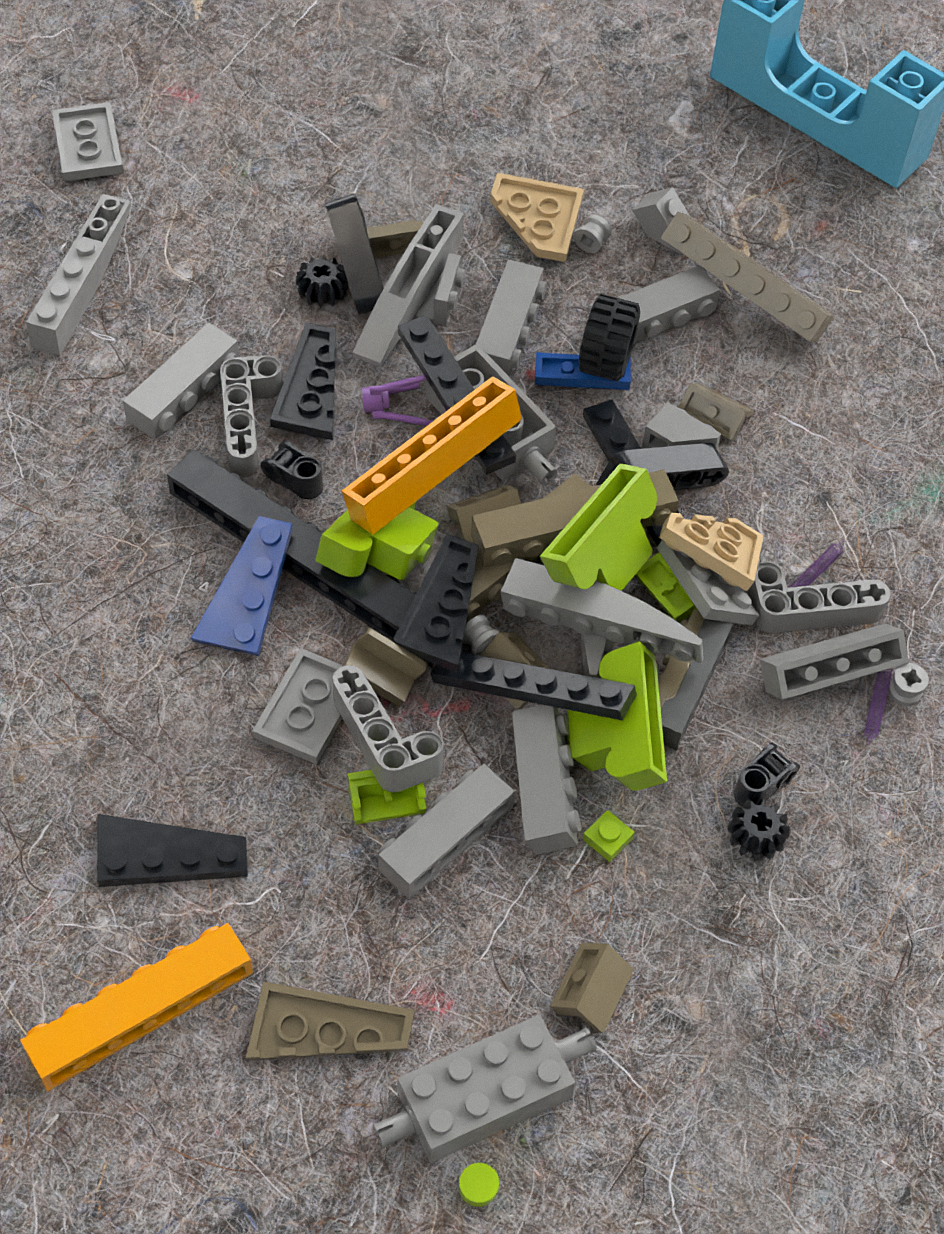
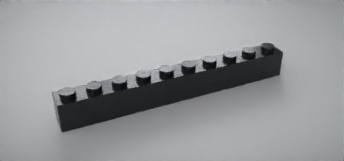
M193 449L167 474L171 495L243 543L258 516L292 523L293 531L282 569L393 641L417 592H411L402 586L395 577L389 574L385 575L368 563L363 574L356 577H348L316 562L315 559L323 534L317 526L310 522H304L295 516L287 506L278 505L269 499L261 489L252 488L243 482L239 475L226 471L208 455L203 456ZM423 660L427 662L428 666H430L431 668L435 665L434 663Z

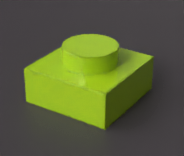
M607 810L584 832L583 840L607 861L611 862L634 839L635 832Z

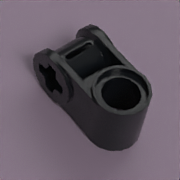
M282 441L278 445L279 450L270 459L265 458L261 462L260 466L263 473L271 481L282 485L300 498L313 499L318 497L323 491L320 462L298 449L289 441Z
M769 743L755 759L742 769L733 794L735 801L741 807H743L744 802L748 799L755 805L758 804L761 798H764L766 802L778 790L784 788L799 771L800 765L797 762L791 763L778 752V746L775 743ZM748 784L754 785V786H756L758 789H753V788L749 787Z

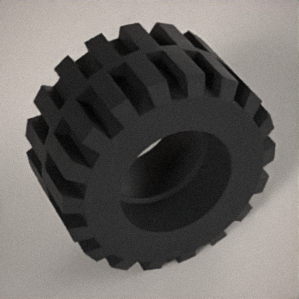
M605 294L598 296L590 311L581 343L578 360L580 372L616 382L622 378L627 368L640 320L639 303Z

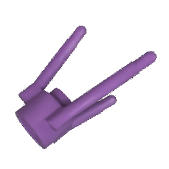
M420 375L384 385L363 387L364 413H373V420L389 419L423 426L429 425L434 420L384 411V408H390L389 394L417 389L420 387L419 382L425 381L426 377Z

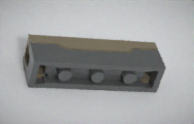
M696 609L693 610L689 621L683 619L680 624L703 640L702 663L694 661L683 662L677 660L672 655L665 654L662 664L666 668L663 674L657 672L664 745L675 750L678 749L728 643L733 625L724 621L704 619Z

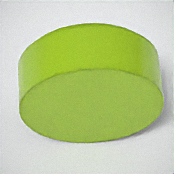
M473 1163L462 1171L459 1179V1192L465 1202L472 1206L482 1207L490 1204L496 1198L499 1190V1177L491 1166L485 1163Z

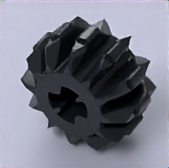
M324 255L320 260L311 257L309 263H301V267L296 275L298 293L300 298L306 299L308 305L316 302L320 308L324 303L334 306L336 300H343L348 288L344 266L338 264L336 258L328 261Z
M761 798L757 805L748 799L744 802L742 808L736 807L733 810L732 820L729 821L727 830L732 834L730 837L731 845H741L739 850L740 856L750 852L755 862L763 854L770 861L776 851L781 852L785 849L786 839L789 838L791 830L786 825L788 821L787 814H777L779 808L777 803L768 807L765 806L764 798Z

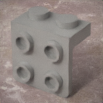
M449 253L443 273L414 315L413 320L427 314L432 323L447 325L451 310L455 311L457 306V288H462L465 278V269L461 268V255Z

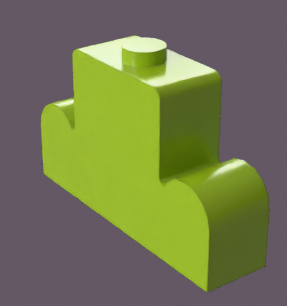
M620 463L540 555L550 578L554 582L584 590L590 588L595 581L622 591L650 558L653 550L640 520L649 518L653 514L657 505V493L646 468Z
M416 501L372 535L351 520L347 509L322 534L315 561L348 577H356L363 574L368 563L399 580H403L418 563L424 564L432 551L438 522L416 511Z
M639 641L610 651L602 658L599 664L598 671L602 679L635 685L637 696L623 721L568 710L569 734L567 738L570 743L572 758L591 772L606 768L612 777L632 791L646 789L667 782L656 656Z

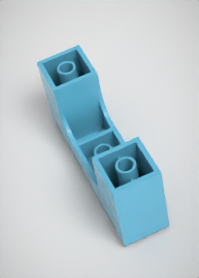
M723 0L710 71L711 78L894 188L900 186L929 157L944 110L943 72L903 50L869 81L866 91L818 63L804 50L799 39L798 29L805 0Z

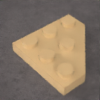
M497 173L491 191V204L536 257L566 262L583 200L584 189Z
M670 513L663 524L659 537L664 540L669 548L675 551H682L693 558L694 562L700 567L711 569L721 575L724 581L731 586H739L747 591L754 583L764 535L736 518H726L724 522H716L713 516L694 515L689 520L684 519L681 513Z

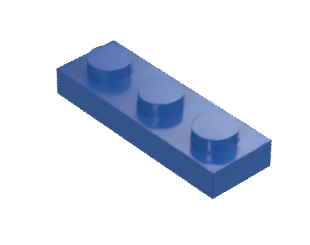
M536 352L535 385L630 390L631 357L624 375L616 382L580 372L578 364L579 355Z

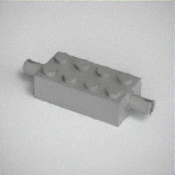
M478 344L454 356L474 390L492 376L516 390L522 420L503 434L516 454V463L494 472L503 481L527 467L542 485H547L548 483L545 478L549 482L553 481L558 471L543 457L554 450L556 426ZM426 379L425 397L441 414L445 413V408Z
M539 1014L398 1077L397 1094L404 1107V1111L372 1124L376 1138L379 1137L380 1139L378 1142L381 1148H385L387 1145L414 1133L418 1137L431 1164L571 1099L575 1081L566 1063L597 1050L594 1038H588L591 1032L585 1027L579 1032L556 1041L550 1035Z

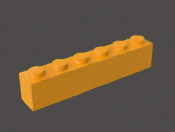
M492 376L344 488L342 494L351 520L372 535L516 425L522 420L516 390Z
M229 923L221 927H211L204 931L198 940L187 946L180 945L173 948L164 959L154 965L147 964L133 972L131 978L118 985L110 984L98 992L97 997L90 1001L70 1006L63 1012L60 1018L49 1024L42 1023L33 1027L26 1037L20 1041L48 1092L253 974L251 958Z

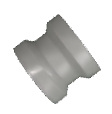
M591 214L584 220L583 226L576 230L574 239L583 251L596 253L603 246V242L610 237L612 229L608 221L603 217Z
M479 615L466 623L463 643L471 646V652L474 655H481L499 632L497 629H491L490 621L485 615Z
M914 663L898 666L888 688L891 699L902 706L917 704L928 685L929 677L927 672L921 666Z

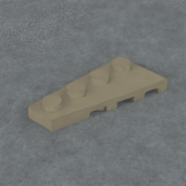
M263 981L246 1059L250 1061L407 1051L415 1010Z

